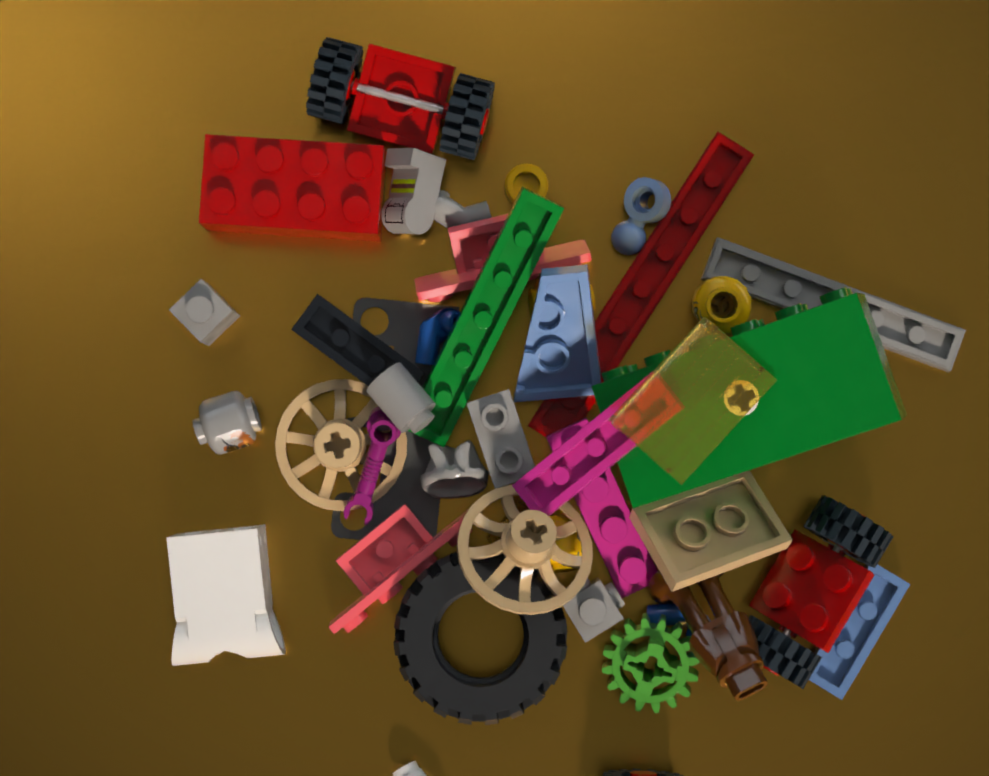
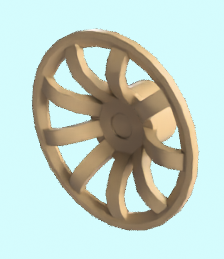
M334 379L311 386L292 400L283 413L278 425L275 448L281 474L299 497L314 506L326 510L344 511L347 500L330 499L338 472H345L355 494L360 478L355 466L359 463L365 464L366 456H368L366 445L371 443L370 435L364 434L361 428L368 421L371 411L378 407L371 398L352 421L346 419V390L359 392L370 397L366 392L368 386L363 382L349 379ZM334 390V420L327 421L310 399L321 393ZM300 408L304 410L319 429L316 435L288 431L293 417ZM390 429V430L381 431V432L387 433V432H390L391 429ZM406 432L401 433L396 441V455L393 466L383 461L380 473L387 477L375 488L371 500L372 503L380 499L392 488L403 470L407 456ZM286 442L314 447L315 454L291 469L287 458ZM322 464L326 467V472L319 495H316L308 490L298 478ZM354 505L353 507H351L350 510L359 509V508H362L363 506H362V505Z
M508 485L496 488L484 494L472 504L465 514L458 531L457 554L465 578L472 588L487 602L515 614H542L562 607L577 595L584 586L591 571L593 560L592 540L585 522L569 502H566L559 509L571 521L558 527L555 526L553 520L547 514L541 511L526 510L519 513L513 500V496L519 494L513 486ZM501 499L502 507L510 522L497 523L489 520L480 512L489 504ZM473 524L486 533L501 537L500 540L481 547L468 546L469 534ZM577 532L581 542L582 556L572 555L561 550L555 541ZM504 554L506 558L494 573L483 582L475 571L471 560H482ZM550 559L563 566L579 569L575 579L567 589L558 581L554 574ZM515 566L521 568L518 601L506 598L493 591ZM538 568L544 583L555 597L544 601L531 602L533 570Z

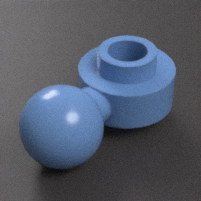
M643 177L633 181L626 189L624 207L630 217L628 220L617 224L611 234L613 247L619 253L634 255L640 252L646 243L645 224L658 222L668 213L671 206V194L664 183L659 180ZM654 194L655 203L649 209L647 204L648 198Z

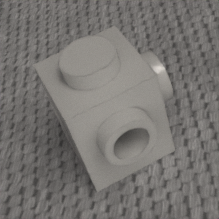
M587 578L577 595L563 605L585 643L624 619L618 609L623 607L625 603L612 582L604 586L599 578H595L592 581H589Z

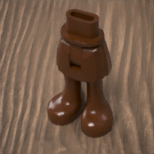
M658 570L648 583V591L652 600L658 604L674 602L692 633L689 640L690 649L699 662L717 678L719 684L724 688L728 687L736 701L743 700L767 687L768 681L761 671L764 663L759 655L755 631L748 616L744 612L735 611L728 600L719 580L724 573L696 583L701 588L715 617L714 620L709 621L690 587L687 586L671 592L661 572Z

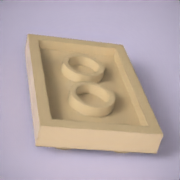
M749 470L632 508L629 516L671 592L788 549L792 542L791 536Z

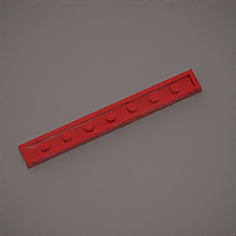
M717 131L671 202L668 213L658 222L595 320L602 382H604L602 373L619 366L755 155L719 131ZM595 396L546 399L542 402L527 426L544 437L584 419L596 402Z

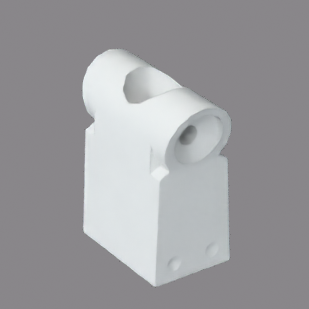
M265 524L177 533L166 537L174 614L177 622L172 645V666L208 663L213 657L224 651L239 654L246 658L285 655L286 649L283 635L272 610L273 601Z

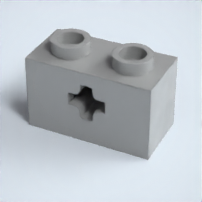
M509 389L466 403L495 489L515 483L535 467Z

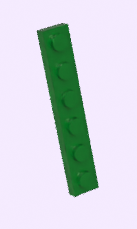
M522 186L422 387L436 403L431 411L435 417L426 427L415 433L416 435L445 447L564 210L563 206Z

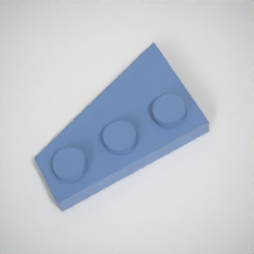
M588 264L542 269L513 402L594 395L591 386L602 383Z

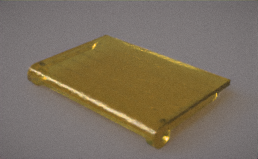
M703 317L608 420L617 430L624 433L664 471L682 485L771 388L777 379L712 321Z

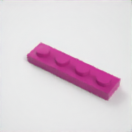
M652 371L512 486L530 510H538L550 516L682 411L685 406L657 371Z
M587 418L545 436L552 452L589 423ZM609 468L576 494L574 500L621 598H624L648 587V583L657 572V569L646 546L629 519L630 510Z

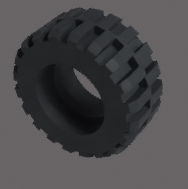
M454 552L438 559L428 569L426 568L407 589L401 600L394 624L395 640L393 643L395 656H398L399 670L404 681L408 680L414 689L413 694L421 702L426 701L434 707L433 712L444 718L446 715L458 718V723L472 725V721L485 722V725L498 724L500 719L510 716L514 719L524 714V710L532 704L537 705L546 696L545 692L551 684H555L560 675L561 664L566 657L568 632L566 618L562 607L542 614H518L523 625L524 639L518 657L507 669L489 677H473L459 672L451 666L441 651L438 639L439 624L444 612L455 600L476 591L465 578L459 564L458 554ZM500 554L487 559L471 561L475 571L485 582L506 557L504 554ZM515 566L493 591L506 598L518 601L521 568ZM534 569L531 581V602L544 601L555 597L544 583L538 569Z

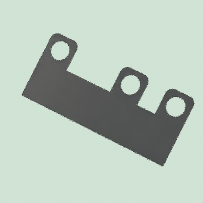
M360 298L354 305L353 320L361 325L360 319L363 312L368 308L378 307L386 312L389 319L388 327L383 333L374 336L385 344L394 346L396 352L426 373L419 382L420 386L423 387L433 366L415 363L420 324L441 309L453 308L459 311V307L375 298ZM443 341V342H441V343L439 344L438 355H439V353H440V351H441V349H442V347H443L445 341ZM355 417L348 418L347 420L352 421ZM380 425L377 427L379 431L391 429L387 425ZM406 431L407 456L403 470L392 488L373 503L374 510L371 521L362 529L352 531L345 528L341 523V511L333 510L331 523L333 534L338 538L360 540L406 503L434 537L437 534L440 498H433L423 490L420 477L425 473L431 458L428 450L429 445L438 444ZM397 440L388 446L383 460L393 466L396 455ZM382 473L380 477V484L387 477ZM340 493L334 500H348L354 493Z

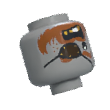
M231 391L202 401L199 406L200 418L193 419L194 431L200 445L208 443L210 448L219 455L252 445L256 440V432L262 430L261 420L253 398H245L239 391Z

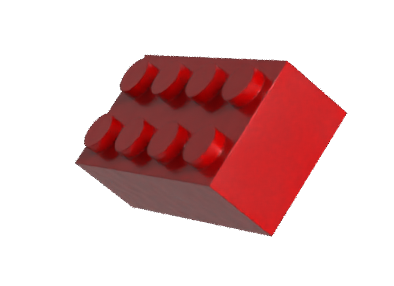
M205 134L199 224L207 231L381 242L383 223L381 214L384 205L385 160L387 155L384 145Z

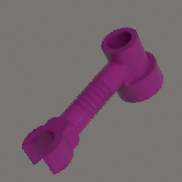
M379 406L374 408L369 415L367 431L370 435L371 443L367 452L368 456H366L364 468H362L363 472H361L355 494L347 500L344 508V518L346 520L351 507L354 505L365 507L367 513L364 525H367L372 519L374 506L371 500L387 448L401 435L398 428ZM387 425L391 428V431L383 433L377 427Z

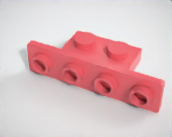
M508 214L448 227L456 269L415 278L418 300L428 299L430 302H441L451 298L454 295L453 293L472 289ZM582 239L544 248L528 281L536 279L544 268L575 266L590 262L592 258L586 241Z
M404 503L338 557L336 562L363 595L330 621L328 628L333 634L337 633L341 628H344L347 633L356 628L368 617L364 610L377 599L384 604L403 588L399 581L412 570L418 576L426 568L428 569L438 559L434 552L446 542L451 547L457 545L458 531L468 509L433 537L407 504Z

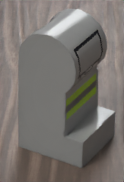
M416 148L387 149L385 166L393 168L389 190L390 196L384 203L381 214L383 225L387 231L392 234H423L430 229L435 216V203L439 197L446 159Z

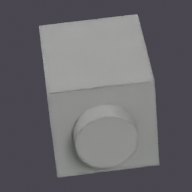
M200 279L169 309L201 343L210 346L240 317L219 293L203 279Z

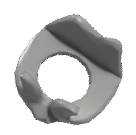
M470 440L460 444L457 448L447 445L445 447L435 444L429 445L428 450L431 458L425 473L420 477L422 488L427 494L433 498H463L479 494L486 488L489 471L481 463L476 449Z

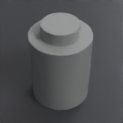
M401 362L390 366L382 372L366 390L401 433L410 429L415 434L426 427L435 417L431 411L436 403Z

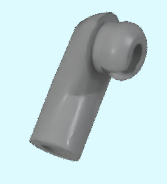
M440 190L439 197L435 203L434 220L444 227L448 228L491 218L487 201L463 207L451 199L448 192Z

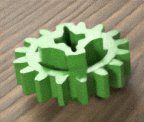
M643 613L641 624L635 625L630 618L625 619V633L613 629L610 638L615 645L607 644L603 650V655L612 660L603 662L602 673L613 674L608 680L607 688L615 690L620 687V703L623 704L630 698L636 700V711L640 712L645 703H651L654 713H659L660 703L666 701L672 708L677 707V693L685 697L690 696L691 687L686 681L697 682L699 677V671L690 666L700 662L692 651L688 652L690 650L689 640L691 636L680 637L683 624L678 622L672 628L666 626V615L661 614L657 623H651L648 614ZM649 636L648 639L637 645L631 643L637 638ZM666 641L677 650L680 660H678V656L669 653L665 646ZM649 656L657 658V663H655L653 669L644 667ZM623 670L632 673L637 682L636 685L626 677ZM664 682L670 683L663 688L653 689Z

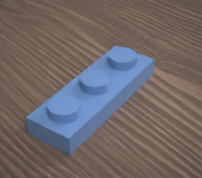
M878 564L875 568L867 565L864 566V568L874 574V577L829 653L818 647L814 651L815 654L822 658L809 680L843 700L910 586L908 582Z

